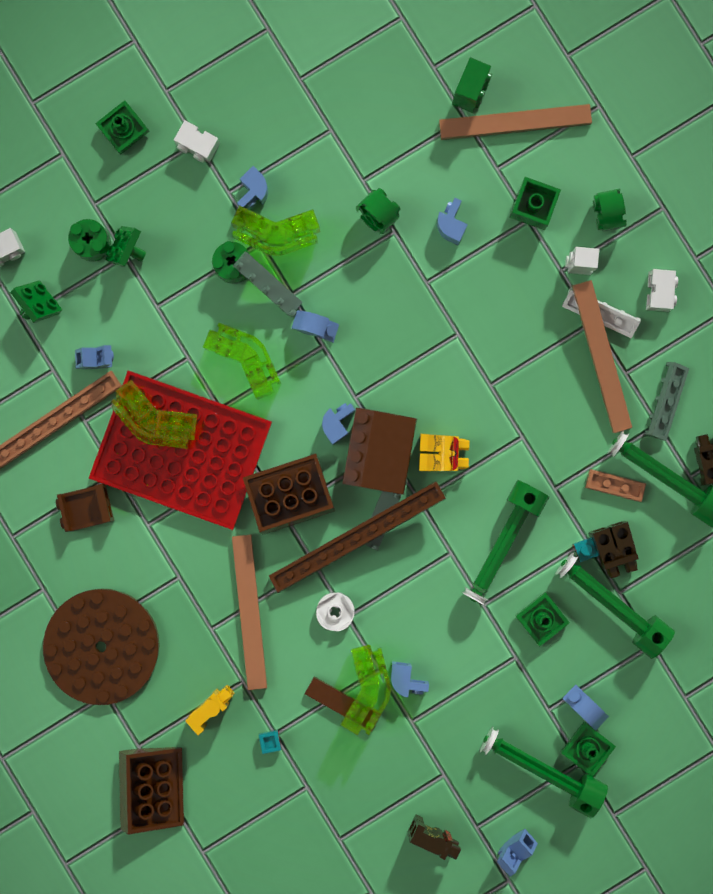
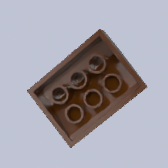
M356 408L342 484L404 495L417 419Z
M316 454L243 477L256 523L262 535L335 512Z
M182 747L141 748L119 751L121 830L129 835L184 826Z

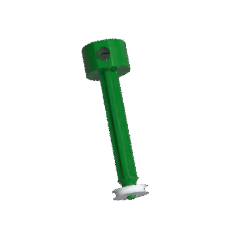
M624 430L613 440L608 453H612V457L618 451L621 452L622 457H625L694 503L691 514L711 528L713 527V485L708 486L702 491L633 445L632 442H625L629 434H624Z
M520 480L516 481L507 498V501L514 504L515 507L475 579L473 589L470 590L465 587V591L462 592L470 597L471 601L479 602L486 606L485 602L488 599L482 595L487 592L528 514L531 513L539 517L550 496ZM527 493H530L532 496V501L529 504L524 501V496Z
M574 552L563 560L555 575L560 574V578H562L567 573L569 579H572L634 630L636 635L632 643L651 659L657 657L671 642L675 631L656 615L647 621L581 568L580 565H575L578 556L574 557Z
M494 727L489 730L488 734L484 737L480 752L484 751L485 755H487L490 749H493L495 754L503 756L571 794L569 806L590 819L594 818L598 813L608 792L606 784L588 774H584L579 781H576L505 742L503 738L497 739L499 729L495 731Z

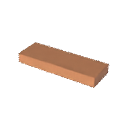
M589 469L585 484L587 489L642 502L646 483Z

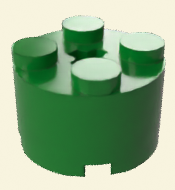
M381 188L372 190L356 206V211L360 210L362 213L360 218L375 232L380 230L379 234H384L400 217L399 211L401 209L399 205L394 201L391 202Z
M620 188L599 192L594 195L593 208L594 212L598 211L596 219L598 230L607 231L626 227L627 220H623L622 216L626 214Z
M83 219L70 227L68 235L69 245L79 257L91 262L105 257L108 248L111 246V237L99 222L92 219Z
M227 241L221 244L213 254V268L224 282L234 284L246 280L233 267V264H229L230 260H235L236 262L245 251L249 254L248 250L240 243Z

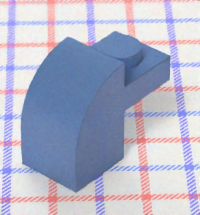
M252 166L240 178L241 184L248 190L237 202L239 209L243 213L246 210L250 211L256 205V200L263 205L268 197V187L264 176Z
M454 198L453 203L448 202L444 211L447 215L439 212L437 228L444 239L459 245L468 224L454 218L462 200Z
M297 310L292 325L294 330L333 343L339 324L330 321L329 318Z
M103 345L97 348L82 347L75 350L76 369L112 367L114 353L111 350V345Z
M344 403L338 407L336 414L330 408L323 417V431L332 445L348 435L340 421L355 411L351 403L348 406Z
M392 661L390 676L392 686L397 693L408 697L409 690H412L414 694H424V692L429 691L428 681L410 679L412 669L410 663Z
M577 685L563 697L594 730H597L609 717Z
M523 829L512 836L498 851L500 856L497 863L509 876H512L516 873L521 861L533 855L538 843L526 829Z

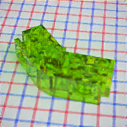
M239 205L231 221L233 228L237 229L232 233L234 239L268 255L282 256L318 243L317 236L314 234L320 232V227L313 209L274 222ZM243 230L246 231V232H248V233H250V234H252V235H254V236H256V238L254 239L253 237H251V236H249V235H247V234H245V233H242ZM308 234L311 235V236H306V237L300 238V239H298L296 242H295V240H294V239H297V238H299V237H302V236H305V235H308ZM259 241H262V242L267 243L268 246H266V245H264V244H262V243H259Z
M221 323L217 325L219 328L218 332L209 330L203 348L240 363L257 400L275 393L272 385L275 383L279 385L281 381L262 342L255 336ZM225 333L232 337H236L237 339L233 341L231 339L223 337L222 334ZM242 338L254 342L261 348L266 361L262 362L254 349L246 342H241ZM265 366L267 367L270 373V376L272 378L271 381L267 380V377L263 371V367Z
M132 380L115 391L117 401L115 399L111 401L112 409L137 439L146 444L187 449L188 439H195L197 414L156 410ZM123 406H125L132 415H129V413Z
M366 645L350 650L360 690L340 723L341 726L356 735L359 734L361 729L365 730L364 733L370 735L390 700L391 684L382 649L378 648L372 652L371 646ZM371 655H375L379 672L375 673ZM382 674L385 683L384 699L379 708L375 709L374 706L377 703L380 683L378 675ZM372 710L373 713L370 716V720L366 723L365 727L362 726L368 712Z

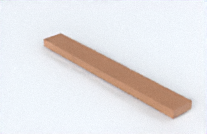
M590 104L439 120L441 140L592 124Z
M592 280L572 285L612 432L617 433L630 429L632 424Z
M113 371L108 372L1 444L0 469L122 388Z
M252 534L232 536L248 690L267 688V677Z

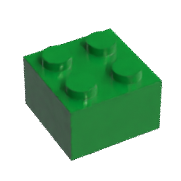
M469 58L456 88L452 105L473 113L475 107L479 109L492 74L489 73L490 65L474 58Z
M524 177L509 218L545 230L549 225L561 189Z

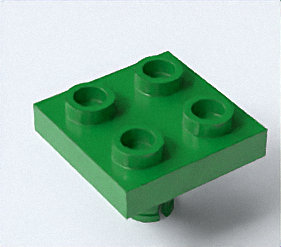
M125 100L95 123L120 155L150 132Z
M121 226L114 235L113 245L106 252V261L125 266L131 256L141 262L145 258L146 251L135 246L141 231L136 228Z
M40 280L15 287L10 292L22 307L19 312L20 315L25 312L22 318L26 320L31 319L33 323L58 315L62 311V308Z
M546 592L515 615L539 647L570 623Z
M583 722L561 753L593 777L616 746L586 722Z

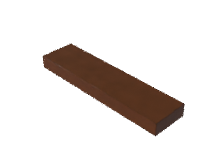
M315 676L305 691V695L371 732L381 716V713Z

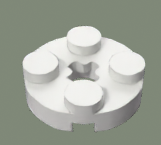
M340 592L326 594L317 605V620L327 630H344L351 624L354 618V605L349 597ZM332 607L340 608L341 611H339L338 617L335 615L331 616Z

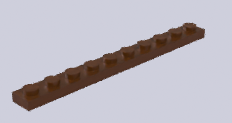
M434 482L269 575L277 593L444 501L446 497L438 483Z

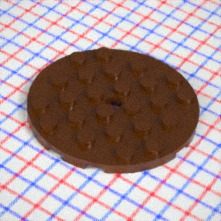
M103 588L79 593L65 601L51 617L43 639L44 661L55 684L70 697L92 705L114 704L131 697L139 691L149 680L155 669L160 648L158 630L148 610L138 600L126 593ZM99 641H102L106 644V650L104 652H100L98 649H96L97 643Z

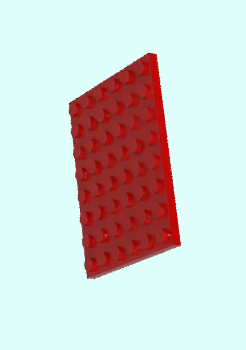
M128 370L89 479L234 530L247 494L243 477L254 474L272 421Z

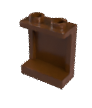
M98 484L85 489L57 494L56 507L61 511L62 518H60V524L62 529H65V532L114 521L106 484Z

